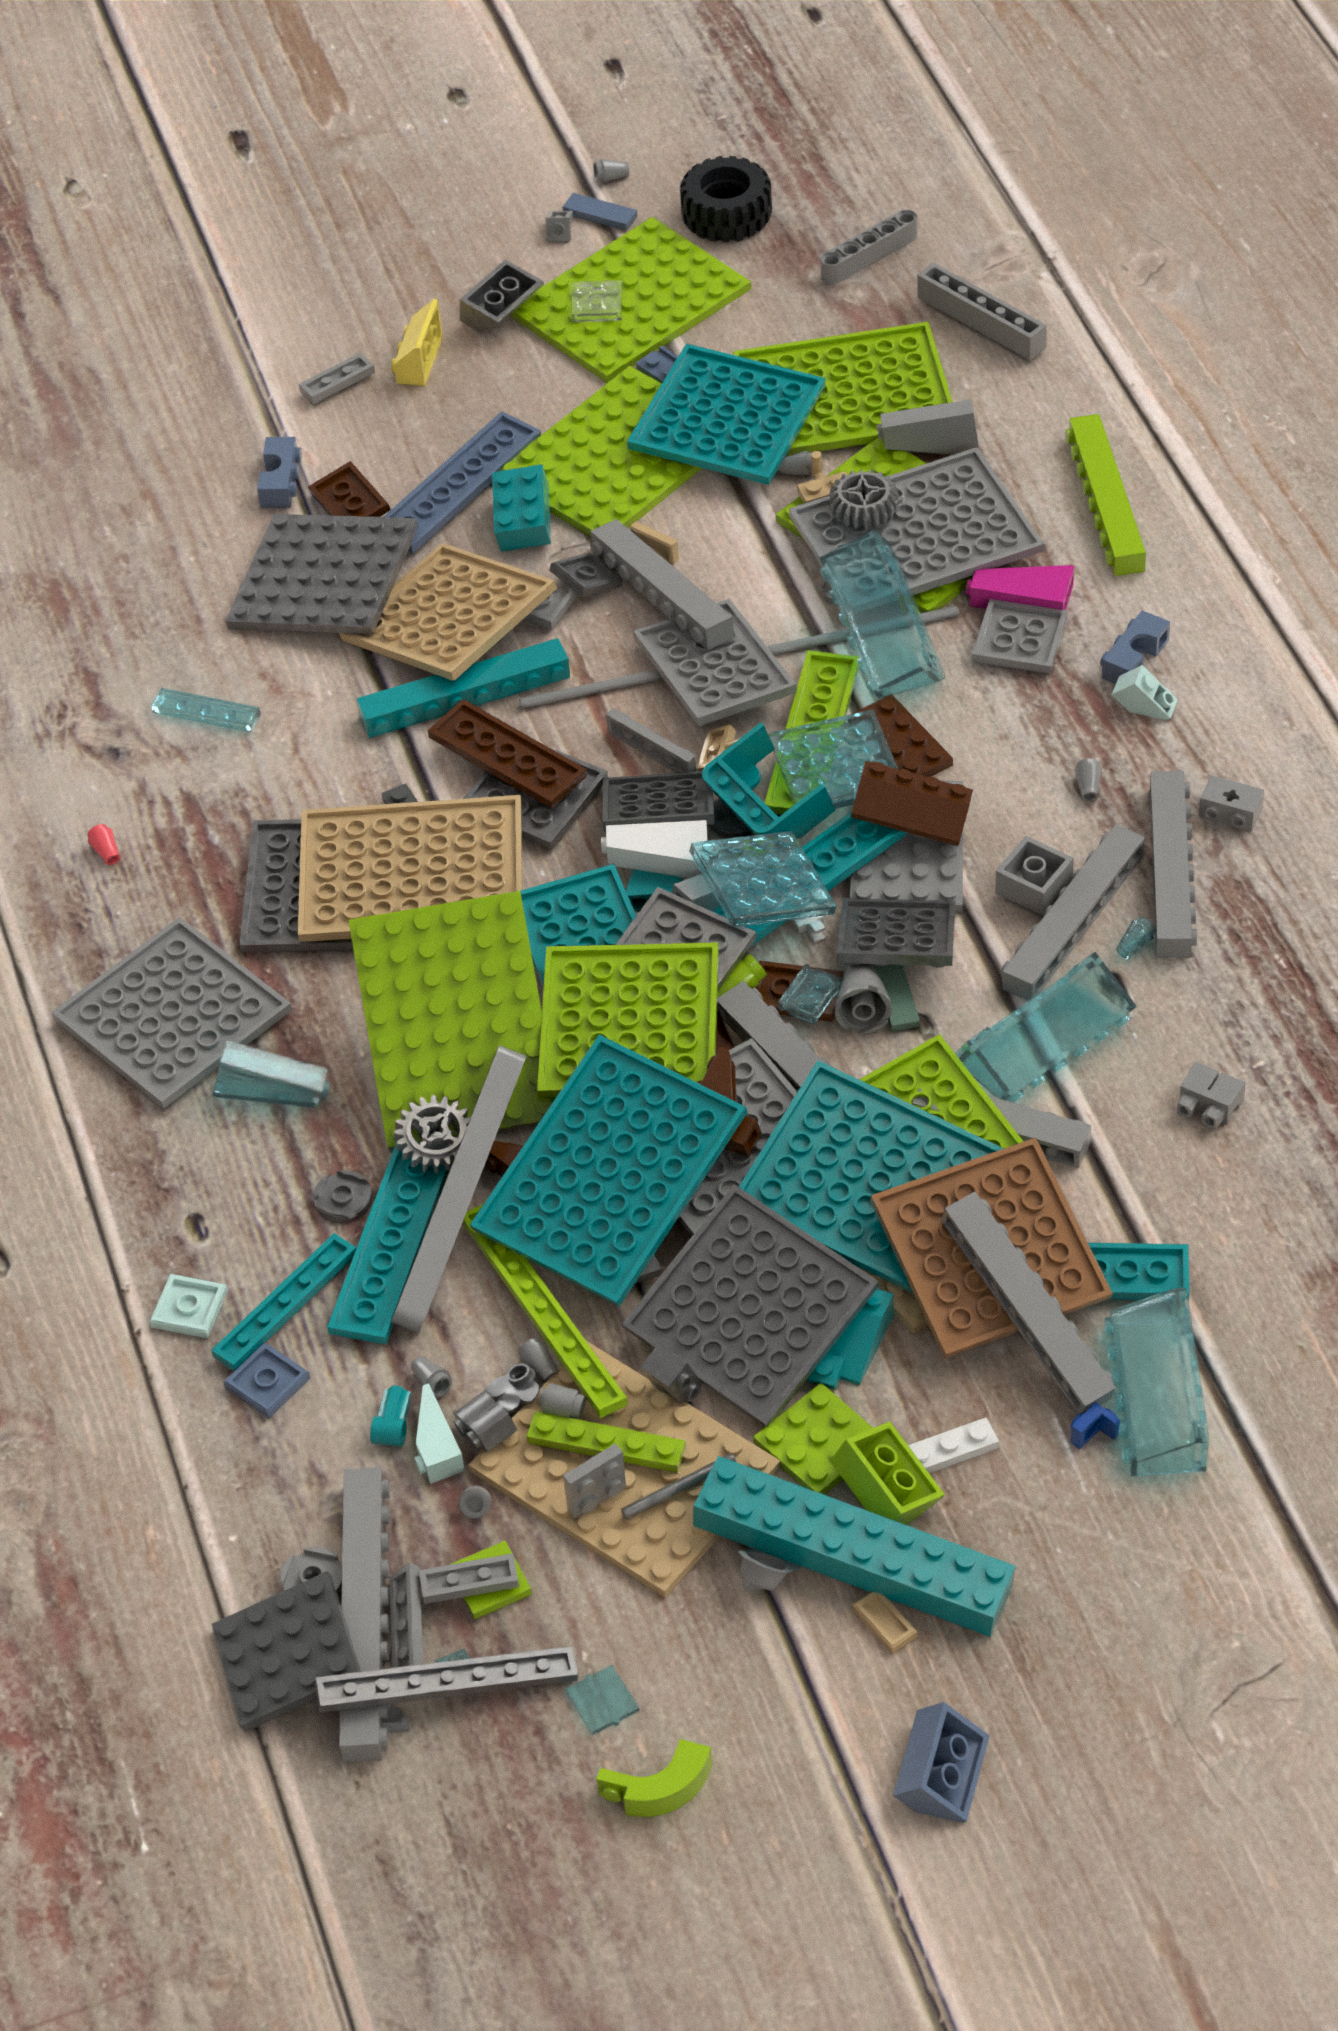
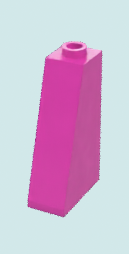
M1075 566L979 569L975 571L972 580L968 579L966 595H970V606L987 609L989 600L995 599L1066 610L1074 587Z

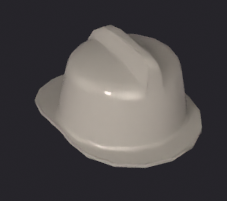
M757 1549L739 1551V1555L742 1556L739 1572L741 1578L744 1579V1589L747 1591L775 1590L787 1573L801 1569V1566Z

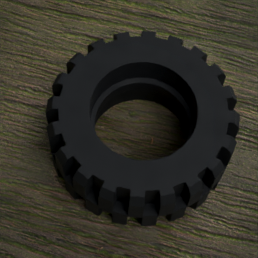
M717 156L716 159L711 160L708 158L703 160L702 164L697 163L691 170H688L680 184L682 220L694 234L696 233L703 239L709 238L713 242H717V240H721L723 243H728L730 240H736L737 242L743 240L744 237L750 238L754 236L756 231L760 232L771 218L772 194L771 181L768 174L754 161L751 163L743 157L738 159L736 156H729V158Z

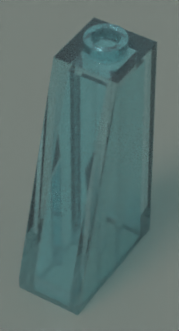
M227 1040L212 1096L317 1108L320 1097L326 1098L330 1082L325 1080L328 1069Z

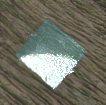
M613 1665L593 1675L587 1674L585 1679L565 1689L592 1735L611 1725L618 1726L619 1721L640 1711L638 1704Z

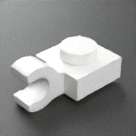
M811 903L789 919L799 934L807 931L815 944L826 940L822 934V931L825 930L823 925L824 916L814 903Z

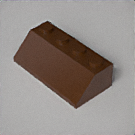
M866 760L850 817L959 846L973 789L966 788L961 784L940 781L935 777L914 774L906 769H896L885 766L880 762Z

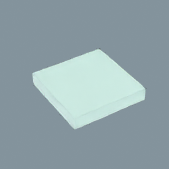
M170 1274L151 1317V1328L208 1339L228 1292L227 1285Z

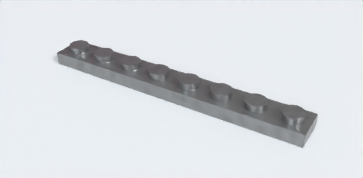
M570 1646L315 1677V1688L319 1711L328 1712L577 1681L578 1671L573 1648Z

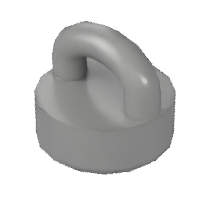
M481 1486L467 1487L459 1499L461 1512L473 1519L483 1517L491 1505V1495Z

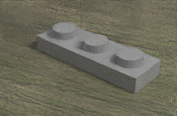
M360 352L300 383V392L314 405L375 373L374 364Z
M514 1554L419 1570L424 1604L519 1587Z

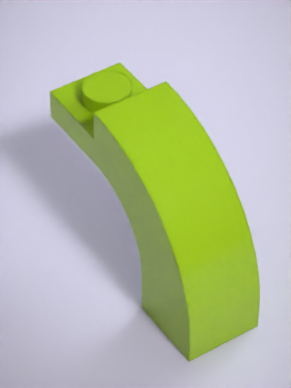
M679 1739L674 1756L668 1766L662 1771L646 1777L631 1776L600 1767L596 1778L598 1795L611 1802L623 1801L625 1815L653 1817L670 1813L684 1806L702 1789L713 1764L711 1747Z

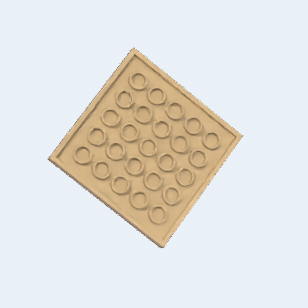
M441 543L394 584L374 634L339 633L342 641L454 681L520 621L528 616L539 604L546 600L557 587L555 580Z

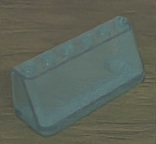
M876 529L820 557L823 566L820 568L821 575L831 585L830 597L835 605H839L841 610L838 613L839 619L845 628L848 627L850 635L847 636V639L852 649L858 652L860 658L856 659L862 673L867 674L869 681L866 682V686L872 696L876 695L879 699H882L890 694H899L937 683L946 678L897 556L890 543Z
M1094 952L1075 965L1065 976L990 1028L986 1027L966 1041L955 1054L971 1075L994 1096L1015 1103L1025 1095L1023 1090L1030 1085L1033 1089L1047 1079L1045 1074L1050 1070L1055 1074L1069 1064L1066 1061L1067 1058L1074 1055L1077 1059L1090 1049L1087 1045L1088 1043L1095 1040L1098 1044L1111 1034L1108 1029L1116 1025L1119 1029L1132 1019L1130 1013L1137 1006L1098 954Z
M1173 1288L1111 1310L1110 1317L1104 1318L1106 1336L1111 1335L1112 1342H1108L1109 1361H1115V1368H1111V1376L1115 1386L1119 1388V1393H1115L1116 1412H1122L1123 1419H1119V1436L1126 1439V1445L1122 1446L1123 1464H1129L1131 1476L1206 1471L1209 1445L1208 1425L1186 1288Z

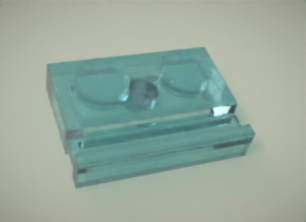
M805 964L779 999L778 1010H787L790 1015L815 1024L839 991L842 978L818 968L814 970L808 964Z

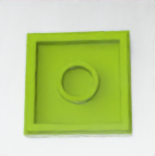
M502 1541L452 1564L512 1554L506 1541ZM515 1557L519 1587L462 1597L474 1620L532 1595V1589Z

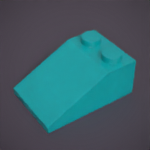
M877 1289L828 1351V1354L845 1358L846 1363L840 1379L857 1385L861 1384L894 1317L893 1293Z

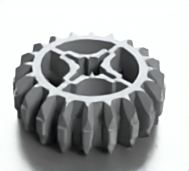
M861 469L858 473L851 471L849 475L842 474L841 479L835 480L834 485L831 486L828 500L832 516L837 518L838 523L844 522L846 527L853 525L855 530L858 527H864L867 530L868 526L877 528L879 523L886 525L888 519H893V515L897 512L899 493L897 492L895 482H891L890 476L884 477L882 472L875 474L872 469L869 472H863Z

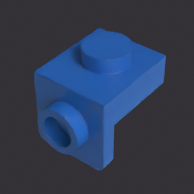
M1095 1402L1084 1414L1079 1413L1071 1422L1070 1443L1080 1450L1099 1431L1115 1440L1119 1436L1120 1420L1113 1411L1107 1408L1104 1409Z

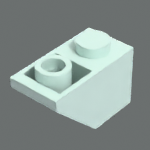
M1143 665L1119 676L1112 696L1129 712L1163 720L1171 718L1178 700Z

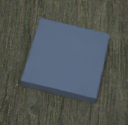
M264 1342L223 1383L225 1389L270 1419L311 1378L307 1370Z

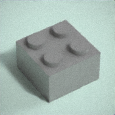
M1025 836L996 870L995 893L1044 916L1047 907L1053 905L1058 899L1061 889L1071 883L1074 858Z

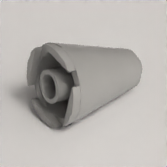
M873 964L848 965L835 1003L837 1022L845 1030H857L859 1034L877 1032L886 1026L890 1015H892L891 999Z

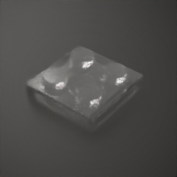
M622 280L573 282V322L622 320Z

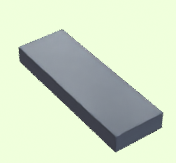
M572 193L562 207L563 211H573L574 217L625 231L629 229L637 218V210L577 193Z

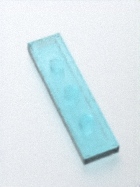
M166 688L160 689L151 706L153 713L246 732L252 731L261 714L260 707Z

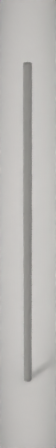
M957 606L769 645L767 648L773 655L956 617L959 616ZM657 670L525 697L519 699L521 709L661 680L663 678Z

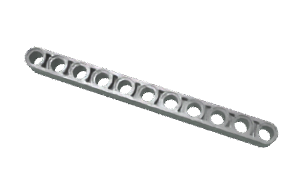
M499 1045L391 1323L420 1333L525 1062L526 1055Z

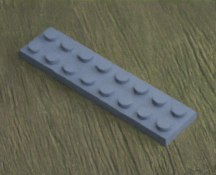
M501 411L391 509L384 517L416 518L418 528L408 552L415 553L492 483V472L501 471L506 463L511 462L530 443L541 436V430Z

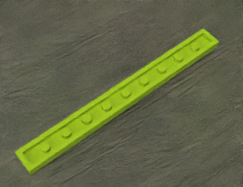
M484 1204L467 1211L462 1225L583 1395L586 1396V1399L598 1416L602 1418L628 1406L627 1397L529 1261L514 1251L472 1230L470 1224Z

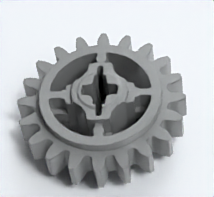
M432 1095L430 1103H427L423 1097H420V1106L410 1102L409 1112L401 1110V1119L396 1120L395 1128L397 1130L394 1131V1140H397L396 1149L397 1151H402V1159L406 1160L412 1157L411 1167L422 1163L423 1172H426L430 1165L433 1166L435 1173H438L440 1165H443L447 1171H450L451 1162H454L471 1118H467V1108L458 1111L459 1102L455 1101L452 1105H448V1098L446 1096L442 1099L441 1103L437 1102L435 1095ZM450 1124L456 1128L459 1134L458 1138L452 1136V1132L448 1128ZM413 1129L417 1130L418 1135L421 1137L422 1142L420 1144L414 1140L411 1134Z

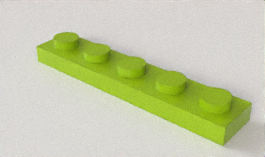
M535 1411L527 1433V1443L590 1456H596L616 1443L623 1451L625 1463L676 1473L679 1471L686 1449L685 1440Z

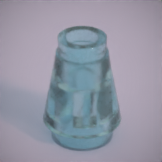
M1144 917L1132 920L1119 945L1116 947L1117 952L1122 957L1129 959L1154 939V933L1156 932L1154 925Z

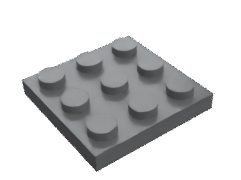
M990 599L972 653V662L1051 674L1067 622L1068 611Z

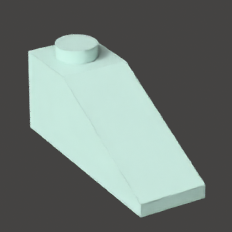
M428 1383L423 1385L416 1438L418 1456L414 1457V1462L419 1474L425 1473L429 1483L432 1484L464 1472L465 1469L462 1453Z

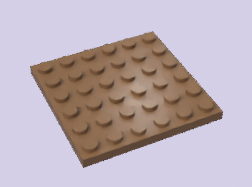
M1036 1137L871 1195L870 1202L944 1359L1019 1332L941 1222L946 1207L973 1192H976L980 1199L987 1201L991 1208L992 1216L997 1223H1002L1009 1234V1240L1014 1247H1019L1023 1251L1027 1265L1032 1272L1035 1271L1040 1275L1045 1290L1050 1296H1054L1058 1300L1063 1315L1108 1300L1113 1294Z

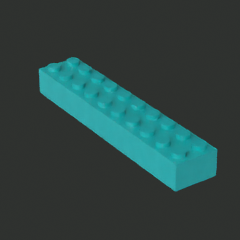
M720 1456L717 1457L693 1505V1526L863 1590L882 1594L890 1600L989 1637L993 1633L1013 1587L1016 1568L1013 1564Z

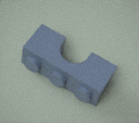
M266 437L263 450L266 472H260L257 487L260 507L291 508L292 497L297 495L295 480H299L298 462H302V449L297 447L296 437Z
M1143 610L1135 619H1131L1126 631L1122 635H1118L1113 647L1109 652L1106 651L1101 658L1102 679L1116 684L1119 676L1144 665V654L1142 653H1148L1156 657L1169 641L1170 621Z

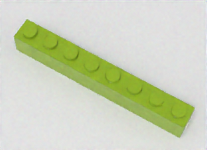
M1100 414L1069 418V429L1065 430L1066 442L1072 445V460L1077 461L1078 478L1083 479V494L1089 497L1088 509L1090 513H1094V528L1096 531H1100L1099 541L1101 548L1106 549V565L1111 566L1114 576L1145 572L1146 551Z

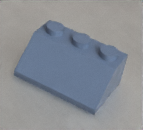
M945 1702L917 1710L893 1796L917 1813L961 1823L967 1822L990 1735Z

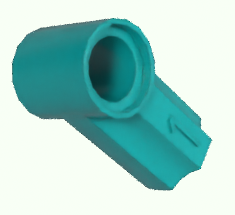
M392 1385L384 1390L379 1414L374 1416L371 1424L370 1442L372 1444L403 1447L406 1439V1417L411 1402V1393L402 1386Z

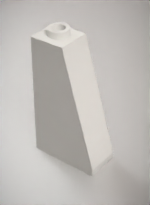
M706 820L607 825L606 837H601L602 854H607L608 865L614 864L617 867L684 878H692L709 871Z

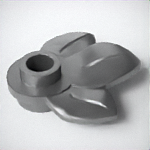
M519 1363L512 1366L507 1371L506 1376L493 1380L484 1391L492 1399H498L497 1403L510 1414L515 1412L522 1402L532 1403L537 1398L540 1388L535 1382L537 1376L534 1369L530 1368L527 1364Z

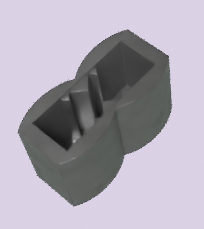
M485 1391L454 1412L457 1418L454 1425L464 1438L467 1436L476 1449L481 1447L486 1452L518 1430L507 1411Z

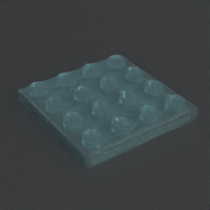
M873 709L769 733L773 743L774 755L794 805L822 783L825 785L835 809L854 805L866 760L880 762L885 766L898 769Z
M792 831L691 843L689 852L732 927L833 915L835 913L837 905Z

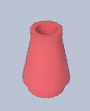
M99 824L89 830L87 834L88 844L100 855L106 865L116 864L121 859V856L118 852L112 829L108 828L105 824Z

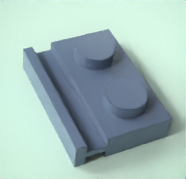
M661 345L657 352L652 351L636 362V370L662 384L678 356Z

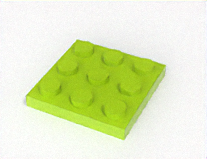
M820 1383L778 1416L768 1427H764L754 1435L753 1442L762 1450L779 1459L781 1468L802 1487L825 1495L843 1480L830 1462L832 1457L847 1438L873 1427L825 1385Z

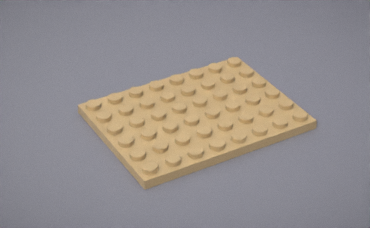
M521 795L302 810L298 910L299 942L352 939L349 919L523 890Z
M586 1341L627 1397L628 1406L600 1418L586 1399L585 1407L579 1420L685 1440L686 1449L678 1473L624 1462L627 1487L623 1488L617 1496L609 1497L599 1503L591 1512L583 1513L574 1519L567 1509L563 1475L594 1456L527 1443V1433L535 1411L542 1412V1406H538V1399L542 1388H548L549 1384L553 1383L579 1390L580 1394L583 1395L563 1365L558 1369V1373L553 1374L540 1388L537 1398L532 1403H526L512 1418L518 1430L490 1451L486 1452L483 1449L469 1464V1471L666 1598L720 1537L693 1526V1505L706 1480L628 1520L624 1518L621 1508L716 1461L718 1456L724 1457L732 1453L737 1463L772 1476L781 1468V1463L779 1459L685 1401L680 1404L665 1392L652 1385L648 1378Z

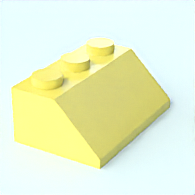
M433 299L412 315L409 325H406L404 328L403 341L399 342L397 357L393 358L391 370L392 373H395L397 384L426 385L443 339L437 299Z

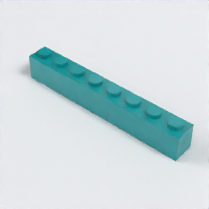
M556 638L473 663L454 681L439 675H433L356 698L359 717L368 737L372 738L444 716L462 699L478 706L570 678L569 658L559 639Z

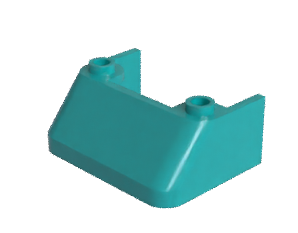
M760 722L709 762L702 771V777L710 790L758 838H801L836 811L823 783L780 817L752 791L761 781V773L755 765L775 750L765 726Z

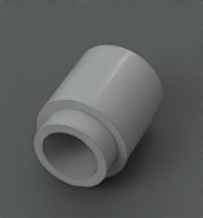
M550 1383L548 1388H542L538 1399V1406H542V1412L580 1419L585 1407L586 1396L581 1395L579 1390Z

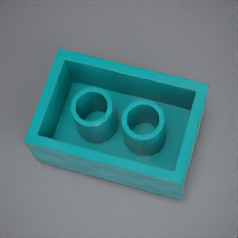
M543 465L492 472L494 534L500 551L551 544L549 483Z

